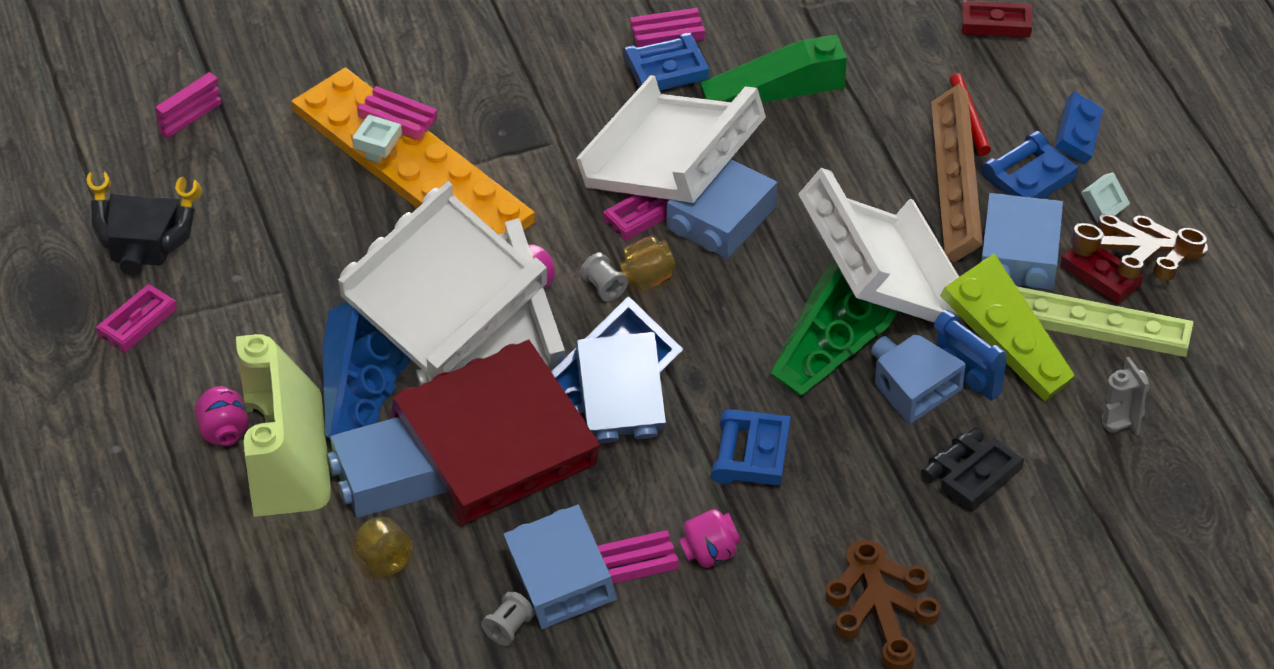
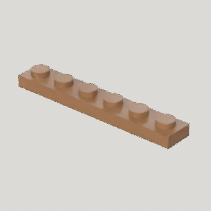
M959 84L931 102L944 251L946 256L954 263L983 245L968 92Z

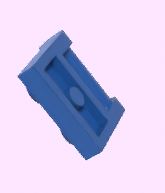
M690 32L680 34L678 39L639 48H636L634 45L623 47L624 62L630 68L639 88L650 75L655 76L659 90L709 79V67Z
M1034 131L1026 136L1024 143L997 160L992 158L982 164L981 171L990 183L1006 195L1044 199L1077 178L1079 167L1050 146L1041 132ZM1031 154L1037 157L1011 175L1005 172Z
M943 311L934 323V328L938 331L936 345L962 360L966 364L964 382L975 392H979L990 401H993L1002 394L1007 353L997 345L990 346L958 322V317L950 311Z
M741 410L724 411L720 419L722 436L718 459L713 463L711 478L720 484H728L736 480L781 486L791 416ZM749 430L744 462L733 461L738 432Z

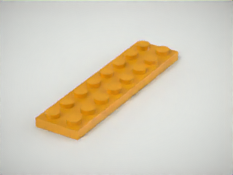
M346 67L291 101L294 113L415 208L422 205V201L428 192L434 188L439 189L449 181L452 183L453 195L498 235L505 233V222L519 218L523 230L535 223V212L430 131H427L420 140L402 134L386 158L382 157L380 164L367 160L365 151L353 148L352 137L365 120L358 117L357 107L361 103L365 105V98L368 95H373V88Z

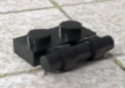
M975 427L968 433H960L952 440L951 447L944 452L934 454L928 460V465L921 470L922 478L928 483L933 482L937 477H942L941 490L969 511L976 508L1023 468L1024 462L1023 457L995 437L985 445L981 444L980 442L984 440V435L980 429ZM961 458H968L961 465L957 462Z

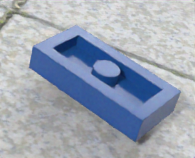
M1074 91L1066 99L1055 148L1085 165L1093 157L1103 108Z

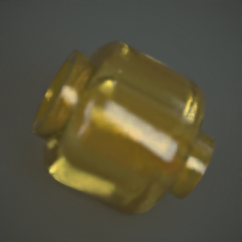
M656 236L646 237L625 247L624 257L626 261L619 263L623 274L628 278V284L635 281L641 290H648L669 281L673 276L672 269L677 267L666 240L660 242Z
M380 516L370 519L357 531L354 539V551L371 572L378 576H390L398 573L408 564L413 554V543L409 535L396 521L389 517Z

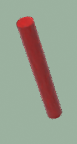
M959 73L953 74L949 78L951 87L953 88L959 84L968 92L972 140L977 153L980 156H986L991 152V147L963 76Z

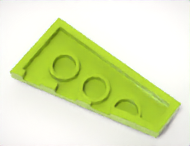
M995 253L944 287L940 297L990 346L997 345L1007 353L1006 363L1045 402L1072 382L1075 377L1074 373Z

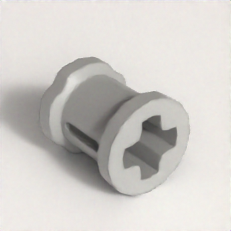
M596 253L587 258L579 271L580 277L592 283L598 289V296L606 302L618 298L628 285V278L622 272H616L610 266V259L602 253Z
M507 592L502 598L501 606L493 615H486L481 621V626L486 635L499 645L508 646L515 639L514 633L523 622H530L535 616V610L530 602L521 594Z

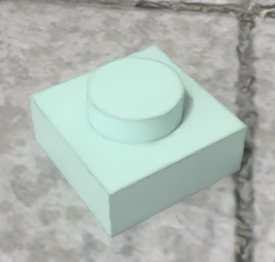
M1114 173L1104 174L1081 192L1097 223L1101 215L1110 214L1115 216L1130 204Z

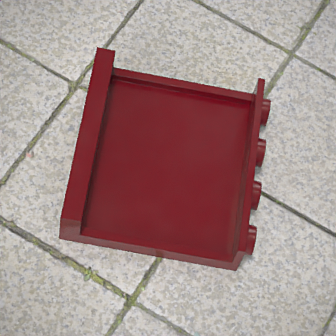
M529 339L519 344L506 345L498 353L484 359H473L465 367L451 373H440L430 382L416 388H405L397 396L393 397L391 419L400 416L454 500L452 515L459 526L596 466L600 443Z

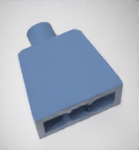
M913 335L899 345H896L888 337L884 336L878 339L872 347L871 353L878 359L876 363L875 384L909 425L963 389L966 364L920 335Z

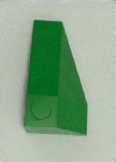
M837 34L801 40L700 83V88L704 99L732 102L745 86L758 88L761 102L845 89L847 57Z
M833 261L829 264L812 291L769 375L796 395L801 396L847 358L860 350L871 339L888 328L898 311L856 298L836 261Z

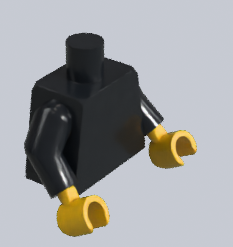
M104 171L105 182L97 187L93 185V174L89 172L86 180L90 190L94 193V200L91 201L93 231L101 246L110 250L111 260L115 263H120L119 267L124 273L137 275L141 272L143 265L160 266L164 264L169 253H173L189 239L195 212L192 202L199 199L202 194V188L196 180L193 182L192 190L188 193H185L186 179L180 177L177 180L175 188L182 197L181 205L180 199L120 194H110L109 200H106L105 194L111 188L108 174Z

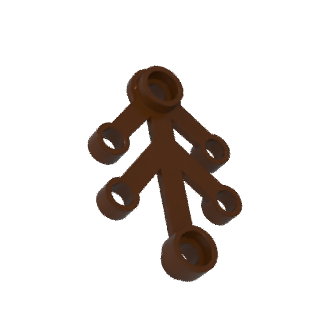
M1103 214L1099 217L1097 227L1087 223L1075 225L1071 237L1073 251L1082 256H1091L1099 248L1135 250L1131 255L1122 257L1118 268L1122 276L1131 279L1140 277L1143 264L1159 251L1171 252L1166 257L1156 259L1153 273L1160 279L1172 280L1176 275L1178 265L1184 260L1202 258L1208 250V245L1206 244L1207 237L1201 231L1193 228H1182L1178 233H1175L1146 216L1134 217L1130 226L1121 222L1113 215Z
M856 541L849 546L846 553V562L849 567L840 579L832 580L827 584L825 599L833 607H843L848 604L850 591L861 578L865 579L867 588L850 611L842 612L837 616L836 633L843 639L850 640L856 638L860 634L861 624L874 608L886 641L882 650L881 661L885 669H912L915 662V647L907 638L902 637L892 606L914 616L922 625H933L939 620L940 604L931 597L917 600L885 584L881 574L903 583L904 587L911 593H922L928 587L929 573L922 566L915 565L906 568L887 559L885 549L875 541ZM917 577L922 581L916 582L911 580V578ZM840 591L844 594L834 595L832 592ZM929 609L933 613H924L922 610ZM851 623L854 627H844L843 624Z

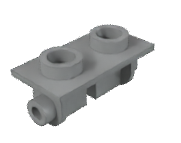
M1126 357L1124 370H1117L1109 377L1106 397L1108 404H1105L1102 424L1111 433L1130 427L1136 436L1139 435L1142 417L1144 416L1146 394L1149 391V381L1144 371L1138 370L1131 358Z

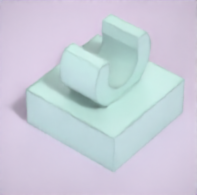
M368 115L352 137L353 148L365 151L367 160L380 164L382 157L386 158L401 137V124Z

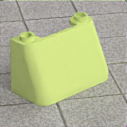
M257 334L236 336L237 355L246 411L253 412V408L257 409L264 415L266 423L257 424L248 429L244 436L245 461L253 516L320 509L331 498L320 389L270 337Z

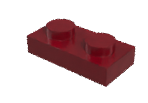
M963 0L962 34L1031 37L1032 4Z
M1071 248L1061 258V267L1117 304L1139 288L1143 281L1142 273L1136 279L1122 276L1118 271L1121 260L1105 249L1099 248L1091 256H1082Z

